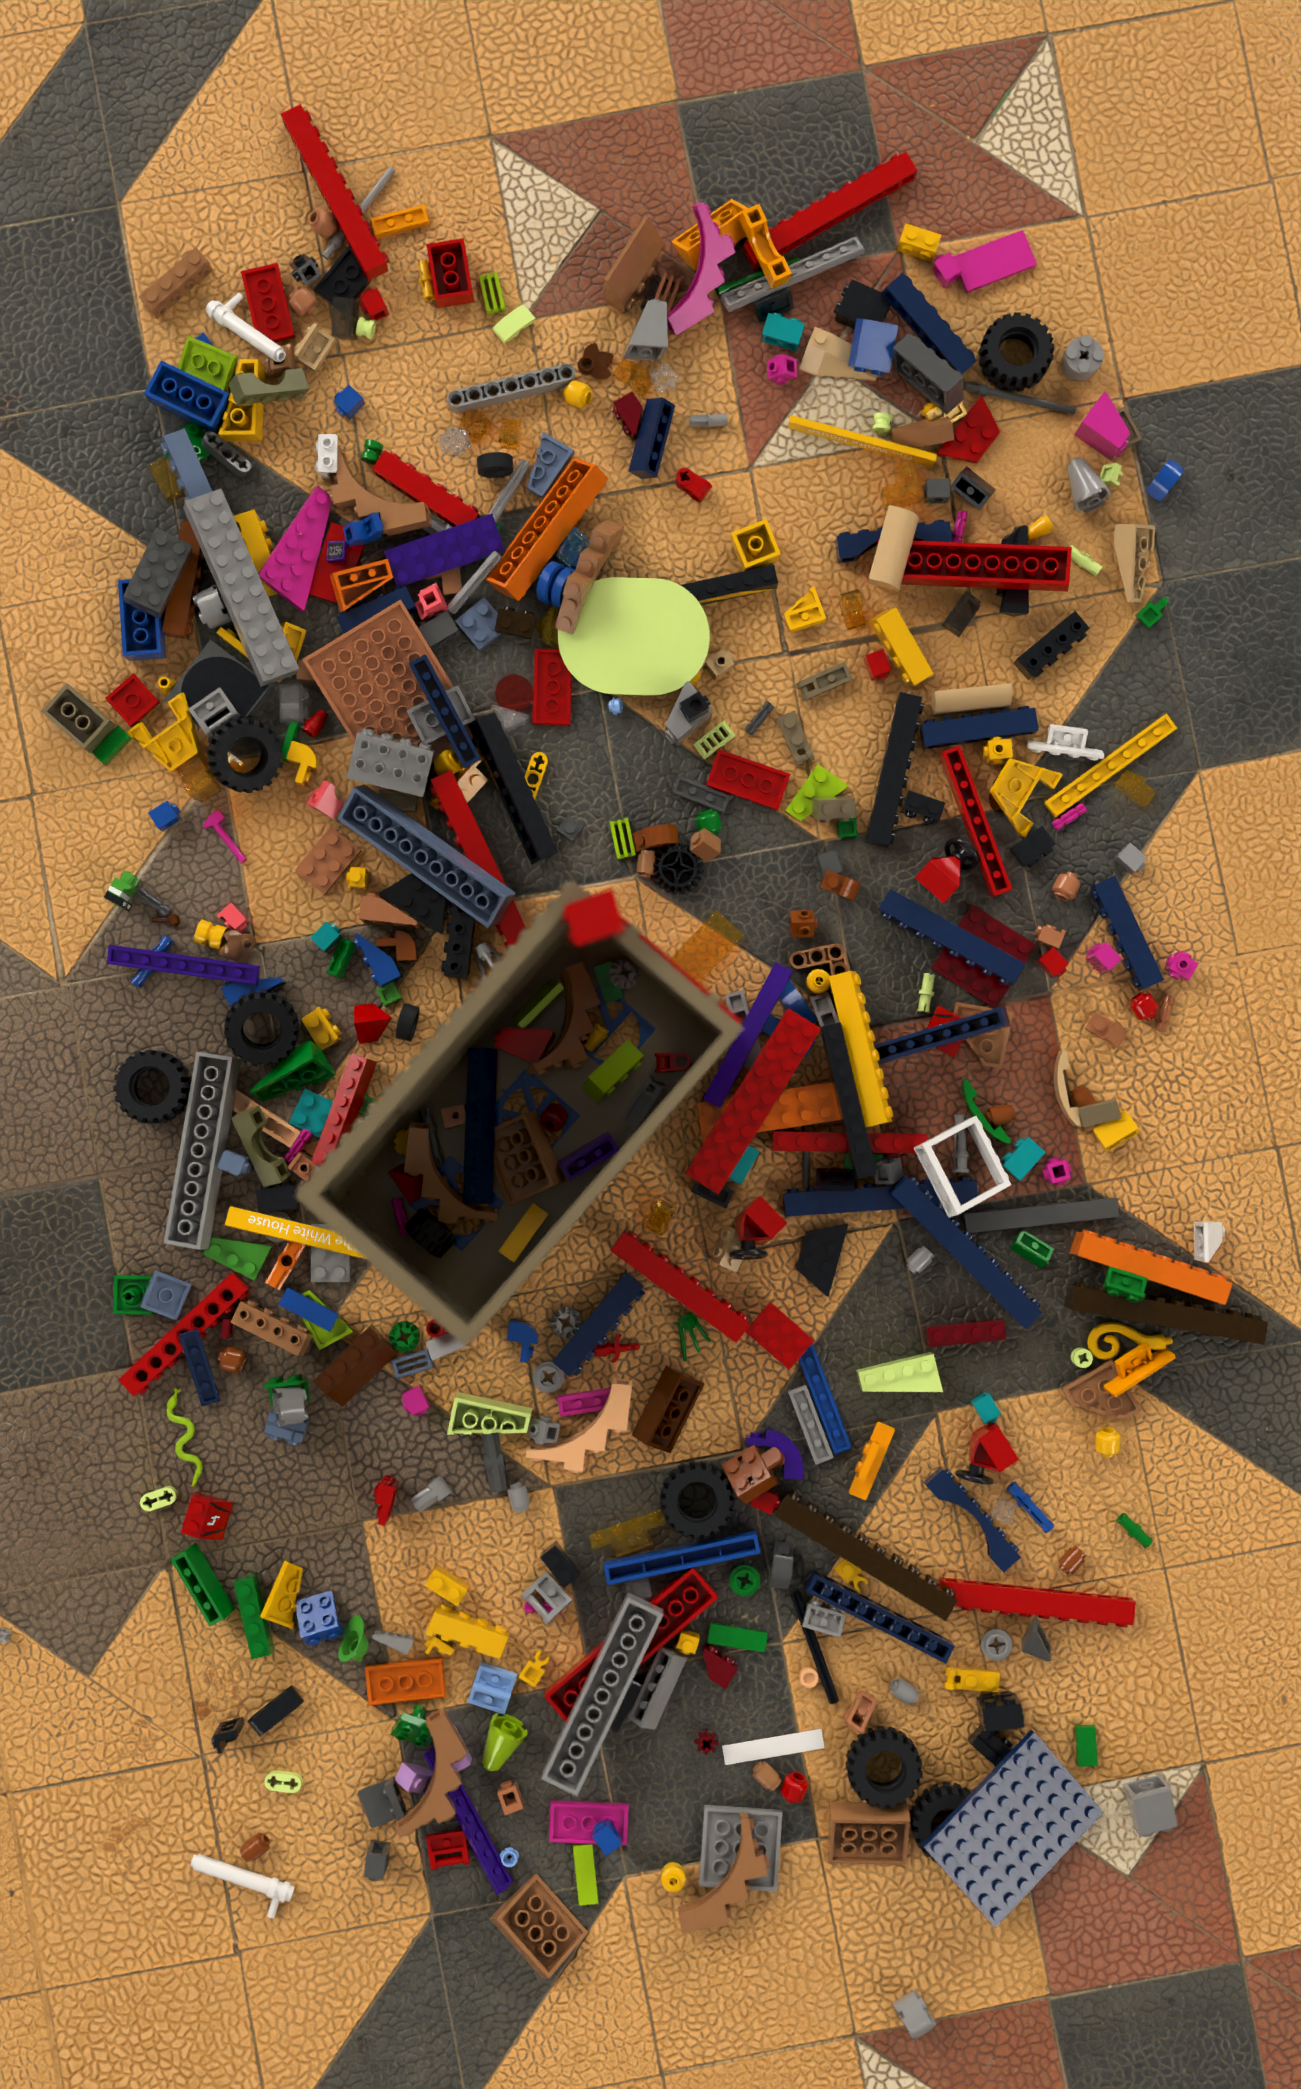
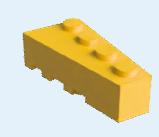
M259 359L239 360L236 374L253 373L260 381L265 383V366ZM230 393L228 408L224 412V422L218 435L226 442H262L264 404L236 405L234 397Z
M255 509L233 517L241 531L240 533L256 570L259 572L274 547L271 539L266 537L265 532L268 531L265 520L261 521ZM262 581L268 597L278 594Z
M896 607L885 609L868 620L884 648L891 656L893 664L902 673L901 677L905 684L915 686L934 674Z
M445 1603L437 1605L426 1635L432 1636L435 1633L441 1637V1640L447 1642L449 1640H456L459 1646L465 1648L474 1646L475 1651L500 1659L510 1634L505 1627L500 1625L492 1626L483 1618H478L477 1620L470 1617V1613L462 1610L460 1612L455 1611L452 1606Z

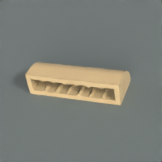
M889 505L870 571L869 584L899 591L919 516L914 512Z
M1009 683L935 691L931 696L933 716L1009 708L1012 701V686Z

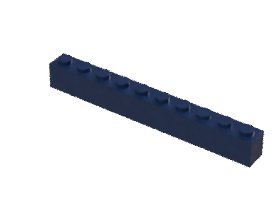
M905 1174L889 1190L890 1193L1025 1329L1042 1314L1039 1310L1041 1305L1033 1297L1029 1299L1025 1295L1027 1291L1020 1284L1016 1286L1012 1282L1014 1278L1007 1271L1003 1273L999 1269L1001 1265L993 1257L989 1259L985 1255L987 1251L980 1244L976 1246L972 1242L974 1238L967 1230L962 1232L958 1228L961 1224L953 1216L949 1219L945 1215L944 1207L940 1203L936 1205L932 1201L934 1197L926 1189L922 1191L918 1187L920 1183L913 1176L909 1178Z
M959 1177L960 1181L952 1182V1178H947L960 1205L978 1196L977 1180H971V1177ZM921 1180V1184L918 1187L922 1191L926 1189L934 1197L932 1201L936 1205L938 1203L941 1204L930 1180ZM875 1183L864 1184V1188H856L855 1184V1192L816 1191L815 1187L806 1188L805 1192H799L798 1188L787 1189V1193H783L785 1217L906 1208L889 1191L895 1184H883V1186L875 1187Z

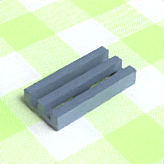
M428 1349L391 1360L396 1379L434 1368ZM420 1355H426L425 1358L412 1361L400 1366H397L396 1364L398 1362L408 1360ZM428 1362V1365L399 1374L398 1370Z

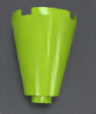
M499 1713L491 1718L482 1757V1764L488 1771L499 1770L527 1736L528 1731L527 1729L524 1731L522 1728L523 1723L511 1715L504 1714L502 1717L498 1716Z

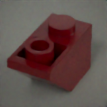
M633 391L613 402L612 413L617 421L620 420L623 424L622 429L627 437L630 436L634 441L637 438L642 417V405Z
M704 1644L702 1648L709 1679L726 1689L738 1670L736 1660L729 1655H726V1657L719 1653L720 1650L715 1646Z

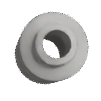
M922 1246L906 1260L908 1263L906 1267L913 1274L916 1272L920 1274L932 1262L931 1259L934 1255L926 1247Z
M521 1482L511 1484L510 1488L507 1489L511 1508H514L515 1513L528 1510L530 1500L526 1485H522Z
M901 1677L894 1679L889 1687L891 1689L890 1694L906 1705H914L920 1694L916 1687Z

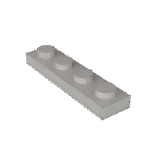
M806 1384L789 1390L788 1394L815 1465L834 1458Z

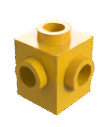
M1002 737L990 738L985 746H983V757L987 758V763L1002 765L1008 759H1012L1011 739H1002Z

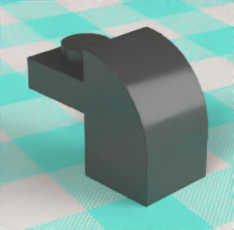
M774 1541L769 1587L789 1588L793 1569L794 1543Z

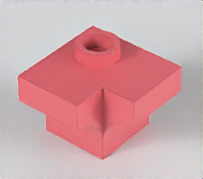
M437 583L419 591L418 596L420 599L414 603L423 622L433 618L439 612L448 610Z
M323 781L319 788L314 789L306 804L327 817L334 819L343 802L335 796L336 786Z

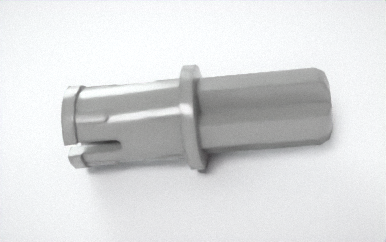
M708 413V415H691L690 426H708V428L710 426H727V414L710 415Z

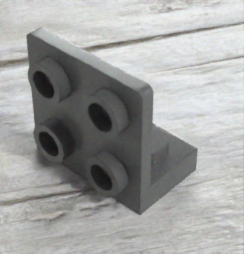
M394 1776L358 1791L371 1828L395 1819L399 1821L408 1814Z

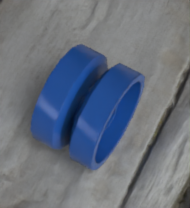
M556 561L548 563L543 569L537 584L536 593L538 600L546 604H552L560 609L567 577L576 569L565 567Z

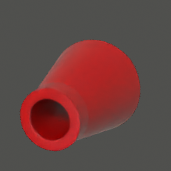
M318 709L314 715L303 723L304 727L302 730L308 736L315 738L316 735L320 734L328 714L322 709Z

